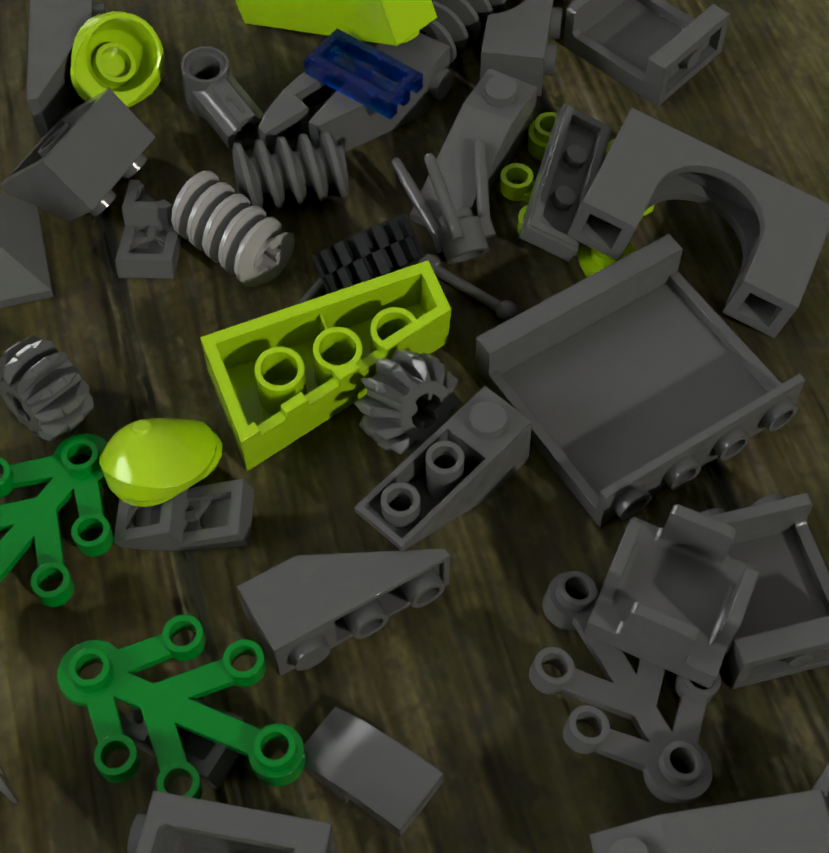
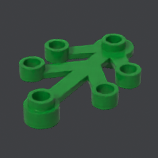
M78 434L64 440L57 447L53 456L11 465L0 457V472L4 473L0 479V498L7 496L13 488L48 483L35 498L0 505V532L9 530L0 540V583L35 542L38 568L33 572L30 582L38 600L45 606L57 607L65 604L72 597L75 584L68 569L65 567L58 513L74 493L79 518L72 525L71 535L78 550L83 555L96 557L106 553L111 548L114 534L108 520L104 517L100 488L107 483L99 464V457L108 443L106 440L94 434ZM91 456V458L83 464H73L80 458ZM96 528L103 530L99 538L93 541L83 540L85 533L89 530ZM52 578L63 579L61 586L56 590L43 591V586L48 580Z
M182 614L171 618L165 624L162 634L120 649L102 640H89L74 646L62 658L57 671V680L62 693L71 703L88 708L98 741L94 751V762L100 774L109 782L123 783L130 780L138 772L141 763L136 745L131 738L123 733L116 704L117 700L142 711L160 769L157 778V790L159 792L168 793V786L173 779L179 776H187L193 780L190 790L182 796L200 799L203 793V784L199 773L187 761L176 726L249 757L253 774L260 782L272 787H281L294 782L301 775L305 767L306 755L301 736L295 729L278 723L270 724L260 729L194 701L233 685L248 687L258 683L266 671V662L262 648L252 640H237L226 648L222 659L162 681L152 683L133 675L172 658L178 661H190L197 658L203 652L206 645V637L200 621L191 615ZM189 630L196 634L194 640L188 645L178 646L173 643L174 637L181 631ZM250 655L256 658L257 662L250 670L238 671L232 667L234 661L240 656ZM94 663L103 665L102 671L97 677L93 679L80 678V673L85 667ZM272 741H283L289 746L287 753L282 758L273 760L263 755L265 746ZM125 749L130 752L129 758L123 766L118 768L106 766V759L112 751Z

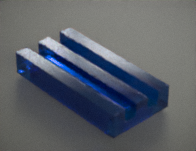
M336 29L304 59L305 74L390 120L397 114L398 104L405 106L410 101L411 91L418 93L423 88V73L339 29ZM335 50V51H337V52H339V53H341V54H343V55H345V56L351 58L352 60H354V62H352V61L346 59L345 57H343V56H341V55H339V54H337V53H335V52H333V51ZM372 70L375 71V72H377V73H379V74H381V75H383L384 77H386V78H388V79H390V80H392V81L398 83V84L395 85L394 83H392V82H390V81H388V80H386V79H384V78L378 76L377 74L373 73Z

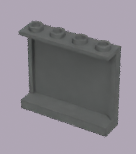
M670 234L657 239L476 337L475 372L491 391L532 421L530 441L599 528L617 517H620L621 520H627L637 515L648 505L652 496L667 487L677 490L687 485L697 476L702 466L717 457L722 461L732 458L748 444L752 436L767 428L770 432H774L782 428L797 413L798 407L796 403L805 383V379L800 373L781 383L678 272L683 248Z

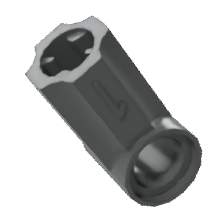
M201 46L187 52L182 59L181 70L188 109L193 114L205 118L229 149H233V143H241L244 151L254 147L255 140L260 139L258 126L264 117V113L230 73L229 60L226 54L220 49L211 46Z

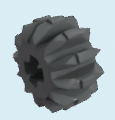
M32 335L23 342H16L3 352L4 355L0 358V396L7 404V409L14 413L20 424L28 427L32 435L49 442H54L62 435L67 436L79 427L80 423L84 421V418L94 408L93 398L89 394V385L78 373L79 368L73 366L68 360L66 353L58 351L52 341Z
M396 349L391 360L387 358L376 359V375L373 378H360L367 392L365 396L354 404L364 414L358 426L364 429L367 435L373 437V440L378 442L377 445L391 453L397 452L402 454L404 452L411 455L450 419L451 410L460 405L462 401L453 393L458 379L445 369V365L440 363L438 358L424 352L419 354L410 350L402 351Z

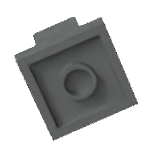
M679 504L673 505L664 527H657L632 517L611 563L583 634L707 688H711L717 678L727 648L741 625L760 571L756 570V567L732 558L727 554L737 532L736 528Z

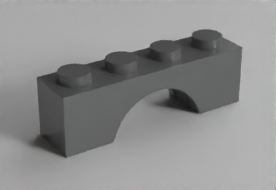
M525 0L510 10L488 15L481 50L480 80L490 68L536 86L537 96H541L544 75L554 76L558 44L549 43L550 38H560L563 8L554 6L555 3L564 4L565 0Z

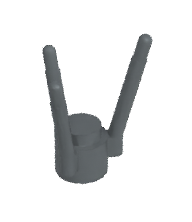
M477 140L474 144L478 216H473L469 207L454 209L435 156L432 153H427L424 156L430 180L443 213L438 218L440 225L401 159L396 157L391 161V165L399 177L402 186L432 236L437 255L444 254L447 264L468 261L489 251L486 239L496 235L490 218L486 148L483 140Z

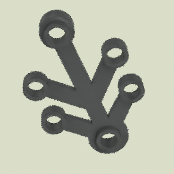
M569 571L557 575L551 581L543 597L542 608L544 614L552 624L561 629L577 630L606 678L605 680L576 669L571 656L566 651L557 647L544 648L536 655L529 669V678L532 685L538 691L548 695L561 693L590 704L579 706L571 712L563 726V738L566 744L577 753L591 754L595 752L642 770L647 788L655 797L664 802L685 804L697 800L705 793L712 780L710 759L698 744L706 704L713 698L721 686L719 672L711 688L706 687V690L695 687L689 679L679 675L676 676L674 686L680 700L672 728L670 729L656 707L665 669L639 658L636 671H634L622 650L583 634L599 597L596 585L583 572ZM566 591L575 593L581 600L572 598ZM549 664L555 666L560 671L562 677L554 678L547 675L542 665ZM600 709L631 720L642 739L610 729L608 718ZM584 722L589 724L595 730L596 737H587L581 734L577 729L576 723ZM670 758L680 762L688 774L680 773L674 769Z

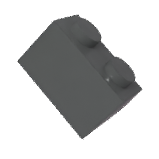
M108 88L63 115L0 184V187L7 194L35 204L38 208L68 222L87 213L92 217H96L115 199L116 194L112 188L120 178L123 180L129 179L145 164L147 157L143 154V151L155 139V136L117 95Z

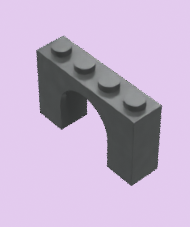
M631 108L567 235L618 261L637 228L643 213L649 207L667 200H687L704 205L718 213L730 224L742 247V266L722 313L775 338L800 305L829 231V203L645 113Z

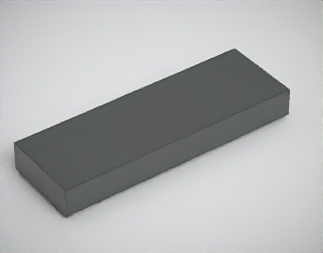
M565 103L555 116L518 238L568 262L577 253L580 242L569 237L567 233L602 165L612 127Z

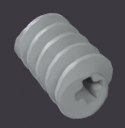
M201 171L190 178L178 193L172 208L171 222L174 231L184 239H188L198 250L204 251L215 263H220L221 267L228 273L236 275V278L246 287L257 288L278 277L293 253L295 245L294 233H282V224L277 219L266 217V212L261 207L250 205L249 199L243 194H235L232 186L227 182H220L219 178L212 171Z

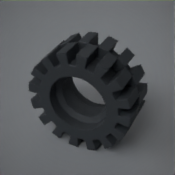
M405 213L371 226L362 232L360 231L320 251V253L315 254L311 258L329 294L399 270L426 255Z

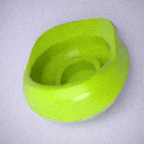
M111 11L88 19L79 29L72 47L70 61L72 85L79 96L85 101L92 99L108 88L128 108L143 101L157 88L164 74V50L158 35L144 19L126 12Z
M178 418L141 419L126 425L113 435L99 457V464L109 489L123 502L139 507L156 506L174 498L212 473L222 456V442L210 427L198 420Z

